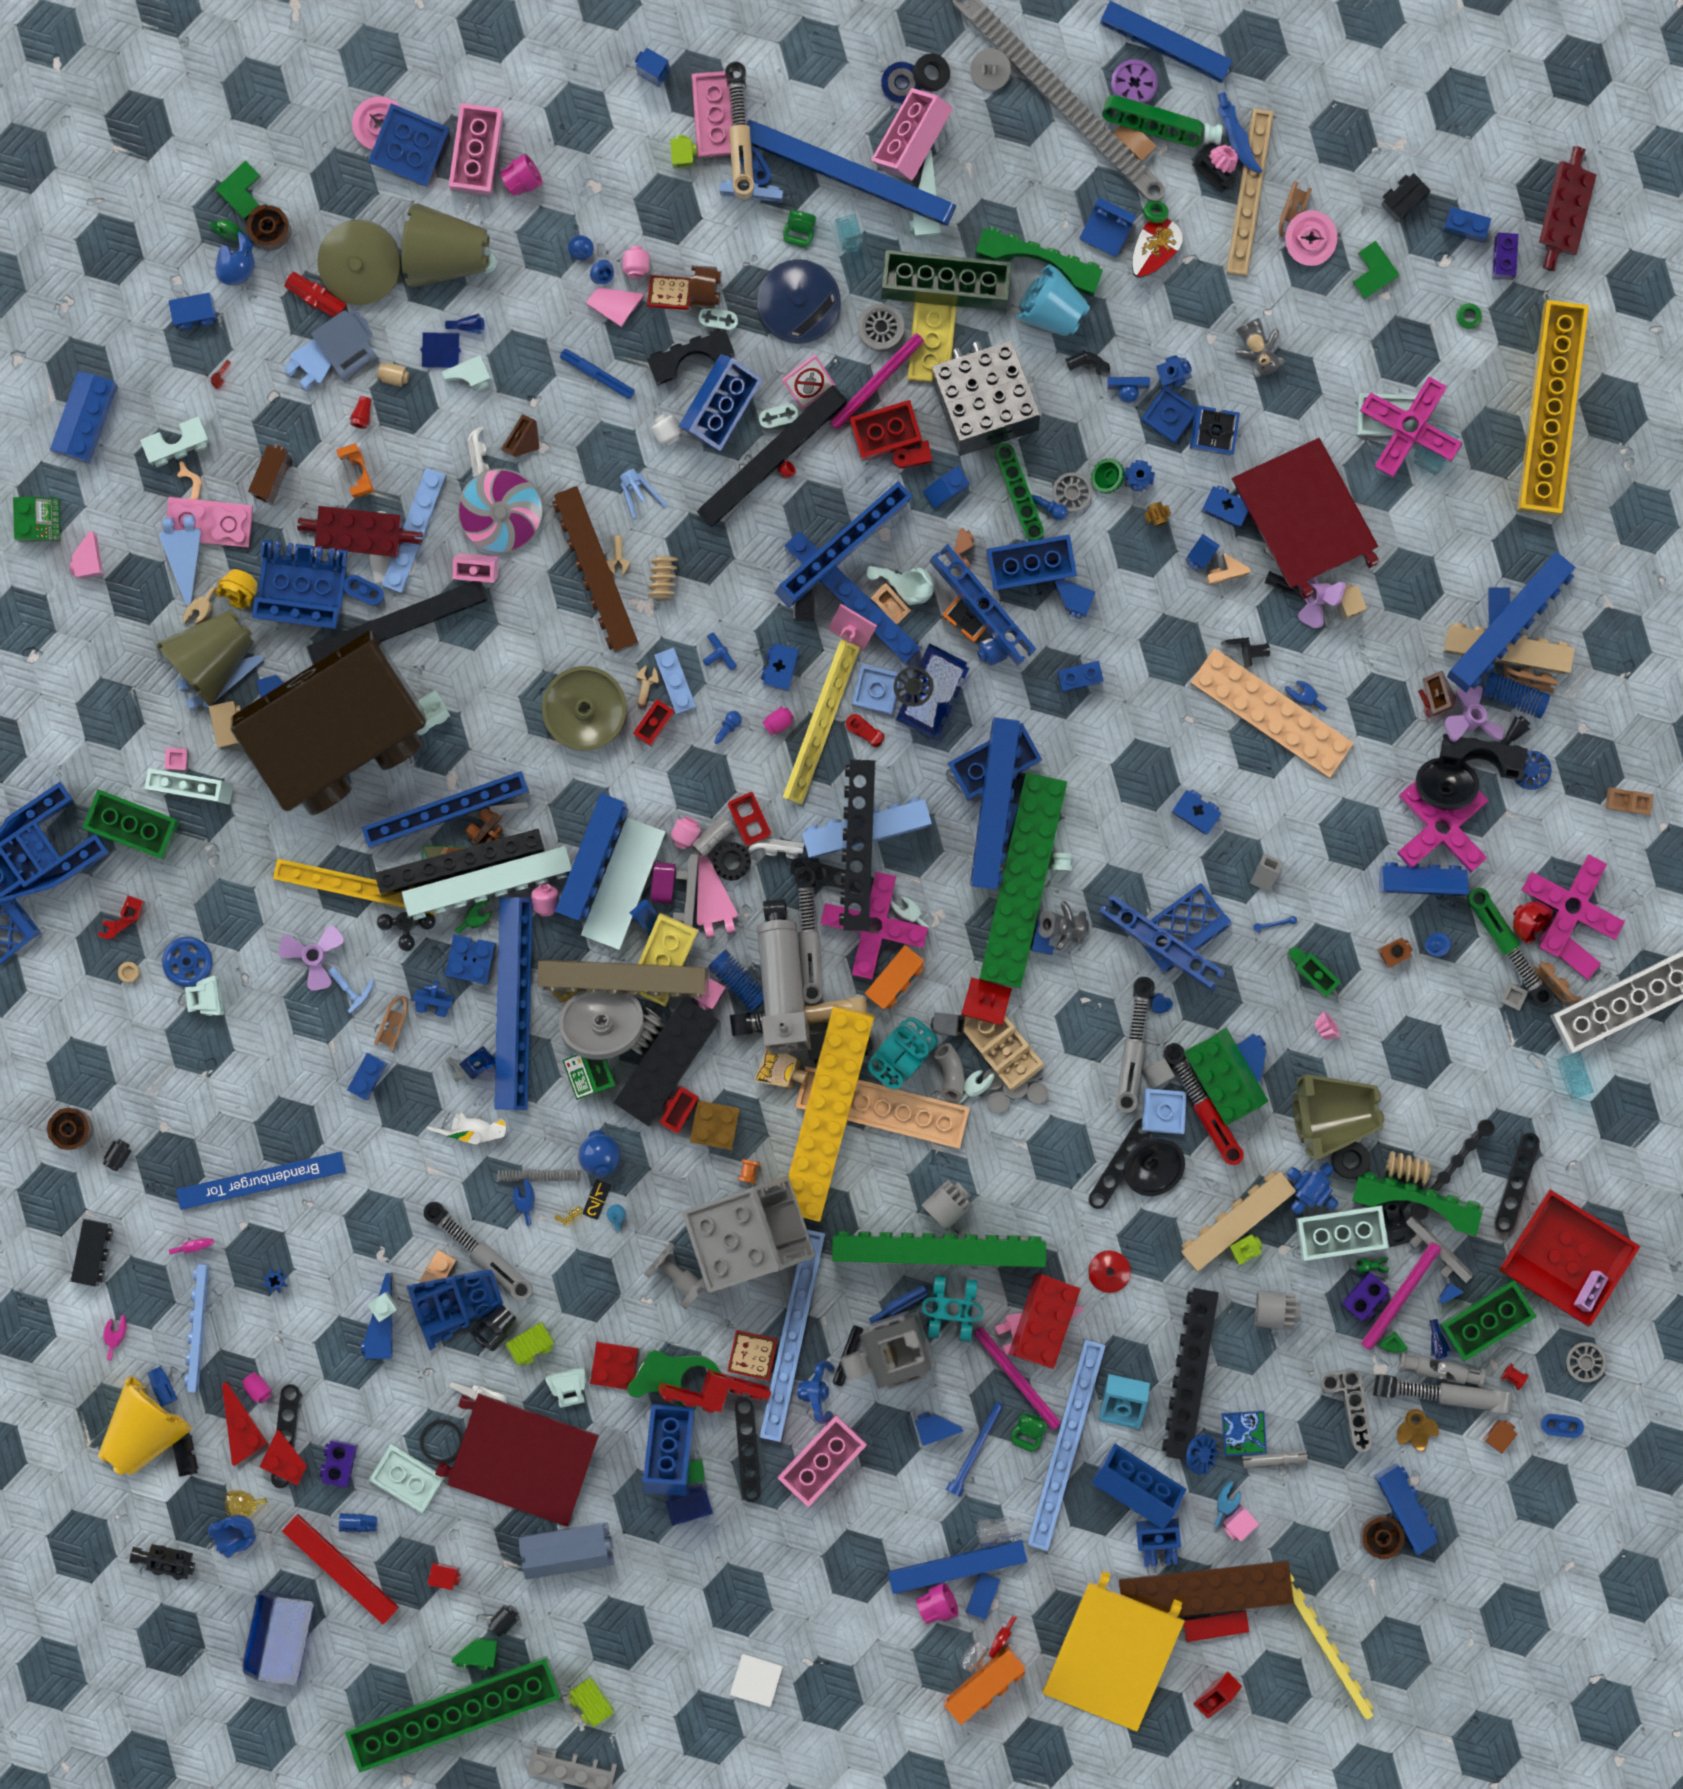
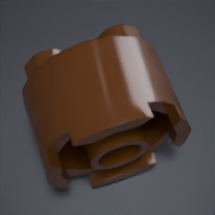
M264 204L250 212L246 229L250 238L258 247L270 251L279 249L288 242L291 236V225L289 219L280 208ZM270 224L273 227L272 230L268 231L265 226Z
M692 265L691 271H695V276H690L689 297H693L694 302H690L689 307L715 309L716 305H720L721 292H717V284H721L722 271H718L715 266Z
M77 1108L59 1109L52 1115L47 1124L48 1138L54 1145L64 1150L82 1148L90 1141L93 1133V1124L89 1115ZM69 1123L74 1127L71 1135L69 1131H66V1126H69Z
M1374 1515L1362 1524L1360 1542L1363 1548L1373 1557L1390 1559L1396 1556L1402 1549L1405 1542L1404 1531L1401 1525L1393 1518L1386 1515ZM1380 1532L1387 1534L1383 1542L1377 1539Z

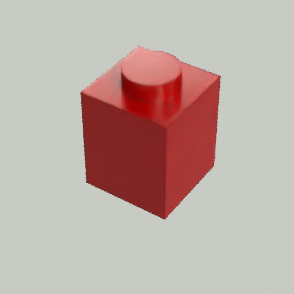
M433 1562L427 1585L453 1590L455 1585L459 1586L461 1573H458L459 1567Z

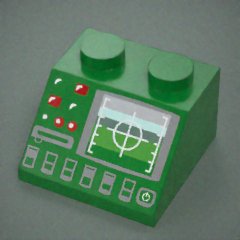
M13 497L14 540L17 542L61 541L60 500L58 498Z

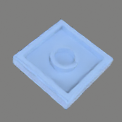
M861 664L851 705L892 715L896 701L893 685L898 672Z
M1144 1089L1142 1131L1185 1134L1187 1092Z

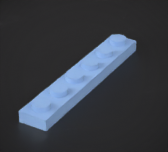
M429 468L425 469L403 527L405 530L421 531L424 537L444 484L445 474ZM410 543L400 545L398 557H392L382 583L383 587L399 593L403 592L420 545Z
M198 1264V1268H194L193 1273L196 1289L192 1290L191 1301L195 1302L194 1310L190 1312V1323H193L192 1332L189 1331L188 1344H191V1351L186 1356L189 1374H185L184 1386L187 1387V1392L199 1391L209 1264Z

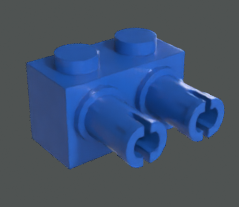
M1179 1518L1171 1519L1164 1529L1154 1525L1151 1521L1136 1522L1138 1550L1143 1551L1144 1566L1150 1567L1149 1560L1152 1562V1567L1158 1564L1156 1557L1157 1549H1164L1166 1565H1171V1558L1173 1559V1565L1179 1563L1177 1548H1181Z

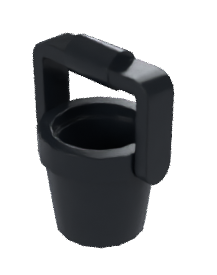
M501 1304L490 1315L483 1316L471 1329L470 1333L475 1337L474 1340L477 1344L493 1352L506 1339V1332L517 1318ZM484 1325L498 1336L490 1345L484 1337L477 1334Z

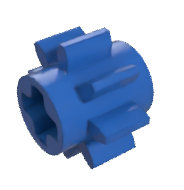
M271 1268L269 1269V1276L263 1275L266 1283L262 1286H268L270 1288L269 1293H272L274 1289H277L278 1293H282L281 1287H288L285 1279L289 1276H283L281 1268L277 1273ZM278 1276L280 1284L273 1286L271 1278Z

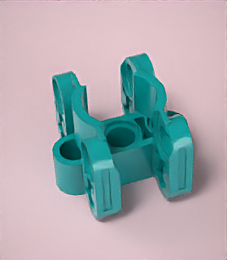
M915 1017L907 1018L893 1030L871 1057L868 1063L869 1071L888 1088L898 1089L930 1056L928 1053L938 1043L937 1035ZM907 1022L915 1023L917 1026V1030L911 1025H908ZM874 1060H876L878 1066L882 1069L881 1071H878L874 1068Z
M935 1275L933 1295L937 1296L928 1297L922 1303L923 1312L930 1316L928 1338H939L941 1319L961 1321L959 1341L970 1342L972 1322L979 1321L984 1314L982 1306L977 1302L971 1301L976 1299L977 1280L966 1279L964 1299L944 1297L946 1277ZM928 1301H933L932 1313L925 1309ZM951 1303H955L959 1307V1311L955 1315L947 1313V1306ZM972 1306H977L980 1309V1314L975 1318L971 1317Z

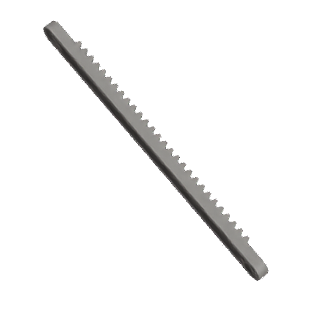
M952 0L954 7L996 49L1001 50L1008 56L1011 64L1146 200L1160 201L1163 198L1165 188L1162 182L980 0H969L964 5L959 4L957 0ZM1157 186L1160 189V194L1156 197L1151 196L1148 193L1149 187Z

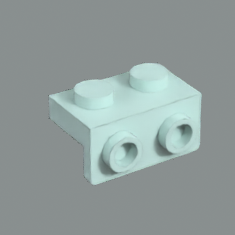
M435 690L418 700L425 712L426 725L417 733L423 735L429 728L445 722L450 717L446 705Z

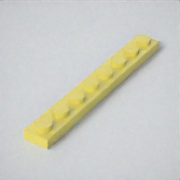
M841 639L783 794V798L800 805L804 802L860 649L859 646L847 643L848 641Z
M1291 1574V1581L1294 1582L1295 1579ZM1292 1584L1295 1607L1364 1719L1368 1720L1373 1717L1371 1712L1374 1709L1368 1698H1362L1359 1693L1362 1691V1688L1356 1679L1354 1681L1351 1680L1348 1675L1351 1670L1346 1662L1343 1661L1341 1663L1337 1655L1340 1653L1334 1643L1329 1644L1326 1637L1329 1635L1323 1625L1318 1626L1315 1618H1317V1615L1312 1607L1307 1608L1303 1602L1306 1599L1300 1588L1296 1590Z

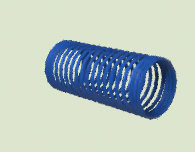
M1493 671L1490 672L1482 696L1490 699L1492 697V701L1495 697L1496 702L1499 700V703H1501L1503 700V705L1507 700L1506 706L1510 703L1509 707L1513 705V709H1515L1517 706V710L1520 708V712L1524 709V713L1527 711V715L1531 711V716L1534 714V717L1539 719L1542 718L1550 700V694L1540 690L1537 691V689L1530 688V686L1527 687L1523 683H1516L1515 680H1509L1505 676H1498V673ZM1509 683H1510L1509 689H1508V691H1507V693H1506V695H1505V692H1506V690H1507V687H1508V685H1509Z
M725 949L708 966L709 970L716 974L715 977H718V980L721 979V982H724L723 985H726V988L729 987V990H732L731 993H734V996L737 995V998H740L739 1001H742V1004L745 1003V1007L748 1006L747 1009L750 1012H753L764 1002L763 990L757 994L762 989V986L758 988L760 985L758 983L749 992L757 983L755 981L749 986L755 980L753 978L749 981L752 975L740 984L749 973L741 978L747 972L745 970L740 974L744 969L742 967L732 976L742 964L733 970L739 964L737 962L730 968L736 961L734 959L724 968L734 958L732 956L724 963L731 956Z

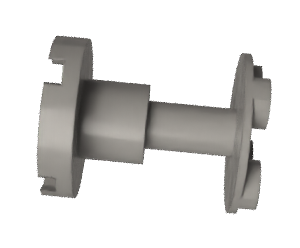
M670 1242L644 1275L649 1278L659 1267L675 1281L673 1286L686 1296L679 1305L687 1309L706 1287L703 1277L699 1280L689 1270L683 1272L667 1258L675 1248V1245Z

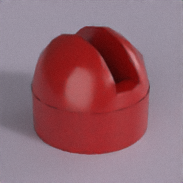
M785 460L779 465L778 473H782L781 478L788 479L796 474V469L789 460Z

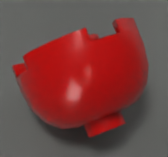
M1537 901L1528 902L1523 906L1519 905L1513 912L1515 916L1513 919V929L1516 935L1527 944L1533 943L1537 940L1534 936L1540 930L1544 932L1553 918L1551 914L1553 910Z

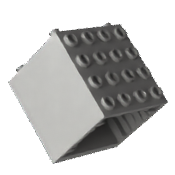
M789 1176L682 1211L708 1293L816 1257Z

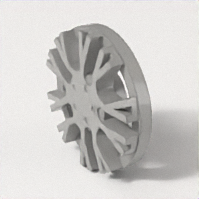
M1074 472L1066 473L1056 480L1052 490L1053 499L1056 501V504H1059V501L1065 497L1067 500L1062 503L1063 505H1066L1068 501L1072 502V508H1067V511L1077 512L1085 508L1090 502L1092 488L1089 481L1083 475ZM1074 476L1078 477L1076 484H1073ZM1066 477L1070 478V484L1068 485L1063 481ZM1081 480L1086 483V486L1083 488L1078 486ZM1058 483L1065 486V489H1062L1061 487L1057 486ZM1081 490H1088V493H1081ZM1056 491H1062L1063 495L1057 497ZM1080 496L1087 498L1084 504L1079 500ZM1075 500H1077L1080 507L1076 508Z
M1582 1342L1573 1346L1568 1352L1566 1367L1570 1375L1576 1380L1592 1382L1600 1378L1604 1373L1606 1357L1602 1349L1597 1345ZM1581 1346H1584L1585 1349L1583 1354L1578 1350ZM1591 1346V1352L1587 1354L1588 1348ZM1598 1350L1601 1356L1594 1358L1592 1355ZM1576 1352L1580 1356L1576 1358L1572 1353ZM1570 1359H1575L1577 1363L1570 1366ZM1595 1360H1602V1364H1595ZM1578 1366L1580 1369L1573 1373L1572 1370ZM1594 1366L1601 1368L1598 1374L1593 1371ZM1582 1370L1585 1372L1584 1379L1578 1377L1579 1372ZM1590 1370L1592 1378H1589L1587 1371Z

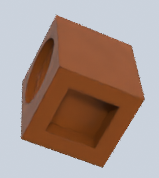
M1403 937L1377 949L1387 968L1411 957L1410 952L1413 951L1409 941H1404ZM1394 946H1399L1402 950L1399 958L1394 957L1391 953Z
M1498 1419L1483 1440L1503 1454L1518 1434L1514 1431L1516 1427L1505 1419L1502 1422Z

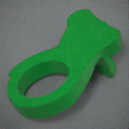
M653 1349L647 1352L645 1359L638 1368L636 1376L628 1384V1393L635 1398L642 1397L646 1393L658 1391L660 1382L682 1388V1375L693 1366H703L719 1373L721 1371L716 1363L706 1356H667L665 1352ZM676 1400L681 1406L688 1407L683 1405L682 1401Z

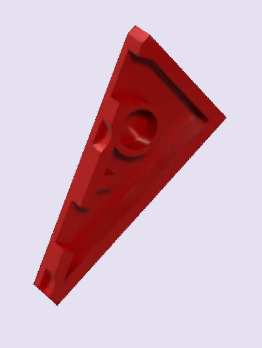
M227 1381L222 1384L231 1461L232 1465L235 1466L268 1444V1441Z

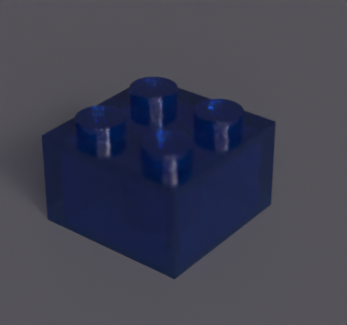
M702 1483L691 1486L689 1491H687V1496L668 1495L669 1497L665 1500L672 1526L711 1515L715 1510L708 1486L703 1487Z

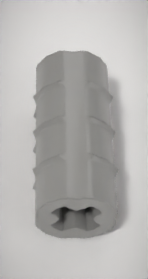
M721 815L709 828L698 836L692 846L704 858L727 837L734 827Z

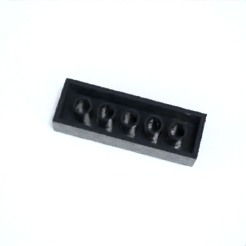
M684 997L613 1103L645 1125L650 1126L720 1021Z

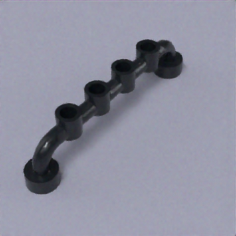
M1483 1119L1478 1122L1477 1130L1470 1138L1463 1141L1462 1149L1457 1155L1451 1156L1450 1164L1444 1171L1437 1174V1180L1431 1188L1427 1189L1439 1191L1444 1184L1450 1182L1453 1172L1457 1167H1461L1464 1164V1159L1468 1153L1476 1149L1480 1138L1493 1134L1495 1126L1492 1121ZM1416 1203L1411 1208V1214L1415 1219L1423 1220L1428 1216L1429 1209L1426 1205Z

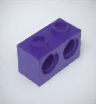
M1498 232L1495 235L1492 279L1513 280L1515 278L1519 234Z
M1368 1272L1340 1304L1360 1321H1363L1364 1318L1368 1320L1374 1314L1375 1310L1373 1308L1377 1303L1382 1304L1388 1298L1389 1294L1387 1292L1390 1289L1371 1272ZM1372 1284H1377L1379 1287V1292L1375 1296H1371L1368 1292V1288ZM1358 1300H1363L1365 1303V1308L1361 1312H1357L1354 1308L1355 1302Z
M334 1439L330 1441V1444L326 1443L324 1456H327L326 1464H322L319 1477H323L322 1483L345 1488L349 1486L358 1444ZM336 1447H342L345 1450L343 1458L335 1456L334 1450ZM332 1468L340 1470L341 1476L339 1479L331 1477L330 1470Z

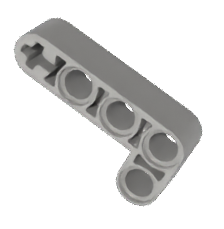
M1353 1369L1324 1373L1319 1381L1321 1388L1327 1392L1342 1391L1352 1447L1359 1452L1369 1451L1372 1447V1437L1361 1375ZM1350 1373L1356 1375V1382L1352 1385L1346 1383V1376ZM1327 1377L1335 1379V1385L1332 1388L1325 1386V1379ZM1357 1394L1360 1402L1352 1406L1349 1403V1398ZM1357 1415L1363 1417V1424L1359 1427L1353 1425V1418ZM1365 1430L1366 1432H1361L1364 1440H1367V1443H1364L1361 1448L1360 1445L1356 1444V1442L1360 1441V1436L1358 1433L1354 1434V1431Z

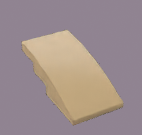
M1006 1016L1002 1026L965 1017L964 1033L1011 1092L1045 1067L1044 1063Z

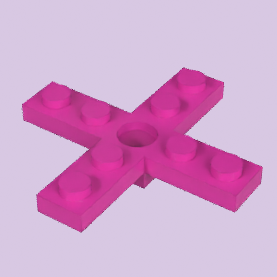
M1428 376L1408 411H1404L1370 392L1360 412L1395 431L1377 461L1376 469L1394 478L1414 443L1425 447L1450 462L1453 461L1462 446V442L1427 423L1447 390L1446 385ZM1408 420H1414L1419 426L1414 432H1406L1403 429L1404 423Z
M1415 781L1399 794L1398 797L1427 826L1397 853L1411 869L1442 843L1470 873L1487 859V856L1459 828L1489 801L1480 791H1478L1477 797L1470 805L1458 810L1445 811L1426 803L1418 794ZM1435 824H1446L1449 833H1439L1435 828Z
M1588 854L1568 891L1536 873L1530 872L1521 891L1557 910L1538 948L1558 958L1577 921L1616 940L1625 921L1588 902L1607 866L1605 862ZM1570 898L1576 899L1579 903V910L1575 914L1567 912L1565 908V903Z
M880 872L875 873L870 895L869 919L878 918L882 923V928L878 933L854 931L861 933L852 975L873 979L882 938L921 948L924 947L928 927L887 918L897 876ZM825 903L820 924L843 929V926H839L840 913H844V907ZM848 908L851 915H858L861 912Z

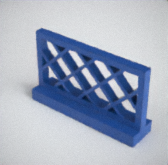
M1202 883L1150 920L1159 925L1161 918H1172L1171 928L1162 929L1171 935L1172 933L1183 934V943L1194 951L1199 950L1232 926L1231 920L1224 914ZM1201 890L1206 896L1205 904L1192 903L1193 895ZM1180 904L1188 905V916L1175 915L1176 907ZM1192 906L1204 908L1202 919L1190 917ZM1206 908L1215 909L1220 916L1215 920H1206ZM1174 919L1187 920L1185 931L1173 930ZM1189 921L1202 922L1201 930L1197 933L1188 932ZM1157 942V946L1164 947L1167 945L1166 943ZM1141 944L1163 975L1175 967L1163 958L1159 960L1153 951Z
M16 898L0 903V914H7L10 917V927L0 925L2 929H9L8 941L0 940V943L8 944L7 953L3 957L0 956V964L42 933ZM13 930L20 931L25 939L20 943L12 942Z

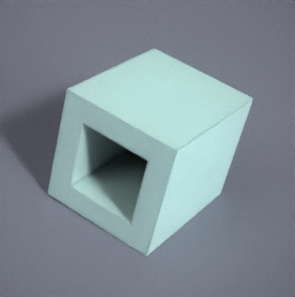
M388 1291L367 1304L379 1322L399 1310Z

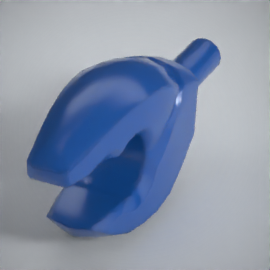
M1296 681L1304 689L1302 694H1298L1289 686H1285L1286 692L1294 701L1307 706L1314 704L1324 712L1328 709L1316 700L1318 694L1310 684L1304 681Z
M525 1179L526 1196L521 1194L520 1187L517 1185L513 1192V1200L518 1211L524 1212L526 1226L531 1225L529 1211L533 1210L535 1193L530 1181Z

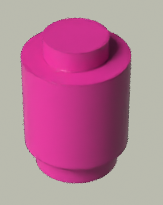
M781 706L766 716V720L762 723L772 736L775 733L779 734L792 725L791 719L794 716L788 707L783 709Z
M253 1372L242 1381L244 1390L255 1404L258 1402L263 1404L272 1397L270 1395L272 1389L260 1374L257 1375L256 1372Z

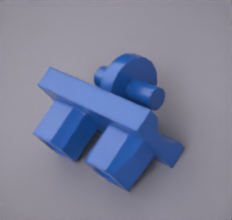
M434 980L433 986L425 985L424 990H416L413 996L415 1011L427 1013L428 1005L430 1004L436 1006L435 1015L446 1017L453 1003L454 996L445 994L446 989L440 988L439 981Z

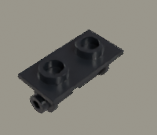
M1206 150L1197 157L1192 166L1222 194L1236 178L1227 171L1223 173L1221 169H1217L1215 164L1211 163L1210 153Z
M190 1432L172 1445L179 1477L198 1473L197 1469H199L196 1455H192L194 1446L193 1436L190 1435Z

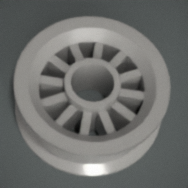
M878 303L871 305L864 310L859 318V337L863 344L873 351L886 352L892 350L903 338V317L895 307L889 304ZM880 313H885L883 318H881ZM878 323H884L887 326V330L885 332H878L875 326Z

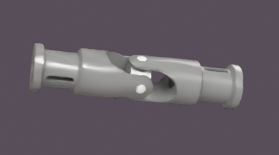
M1403 1352L1400 1355L1398 1371L1401 1372L1402 1370L1412 1371L1416 1375L1445 1379L1460 1384H1476L1480 1388L1484 1385L1486 1375L1485 1369L1476 1370L1468 1368L1467 1365L1448 1363L1422 1356L1418 1358L1407 1356ZM1431 1366H1437L1436 1372L1431 1369Z

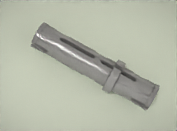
M1283 1450L1282 1453L1242 1456L1243 1469L1284 1466L1285 1468L1289 1467L1288 1465L1307 1464L1306 1450L1296 1452Z

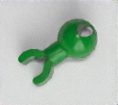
M1363 1257L1358 1259L1355 1264L1356 1270L1360 1274H1367L1371 1270H1378L1385 1274L1390 1269L1380 1265L1381 1263H1387L1388 1257H1381L1379 1261H1370L1368 1258Z

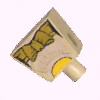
M766 1049L754 1081L791 1089L794 1081L805 1084L809 1073L799 1069L801 1060L791 1054L770 1055Z

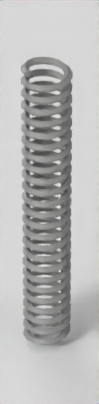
M540 1169L538 1174L537 1170H535V1176L534 1170L532 1172L528 1170V1176L527 1170H525V1175L524 1170L521 1173L518 1170V1177L517 1170H515V1174L512 1170L511 1175L510 1170H508V1177L506 1170L505 1173L503 1170L501 1171V1176L500 1170H498L496 1182H502V1180L503 1182H512V1180L513 1182H522L525 1179L530 1180V1182L532 1180L534 1182L539 1180L541 1182L546 1180L551 1182L560 1180L562 1182L563 1180L566 1181V1179L567 1181H576V1179L579 1181L581 1170L578 1173L576 1169L574 1173V1169H572L571 1176L570 1169L569 1172L566 1169L565 1174L563 1169L562 1175L561 1170L559 1169L557 1172L556 1169L554 1176V1170H552L551 1174L549 1169L548 1173L545 1170V1177L544 1170L541 1173Z

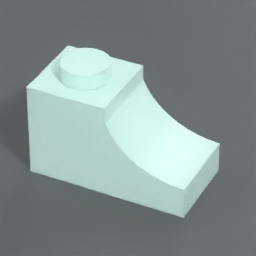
M480 355L442 371L447 383L462 381L469 384L472 389L482 390L489 386V382H492Z

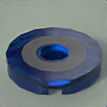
M896 62L889 65L883 72L881 89L885 97L891 102L903 104L911 88L922 89L914 80L913 64ZM905 78L908 82L907 86L899 88L896 85L897 79Z

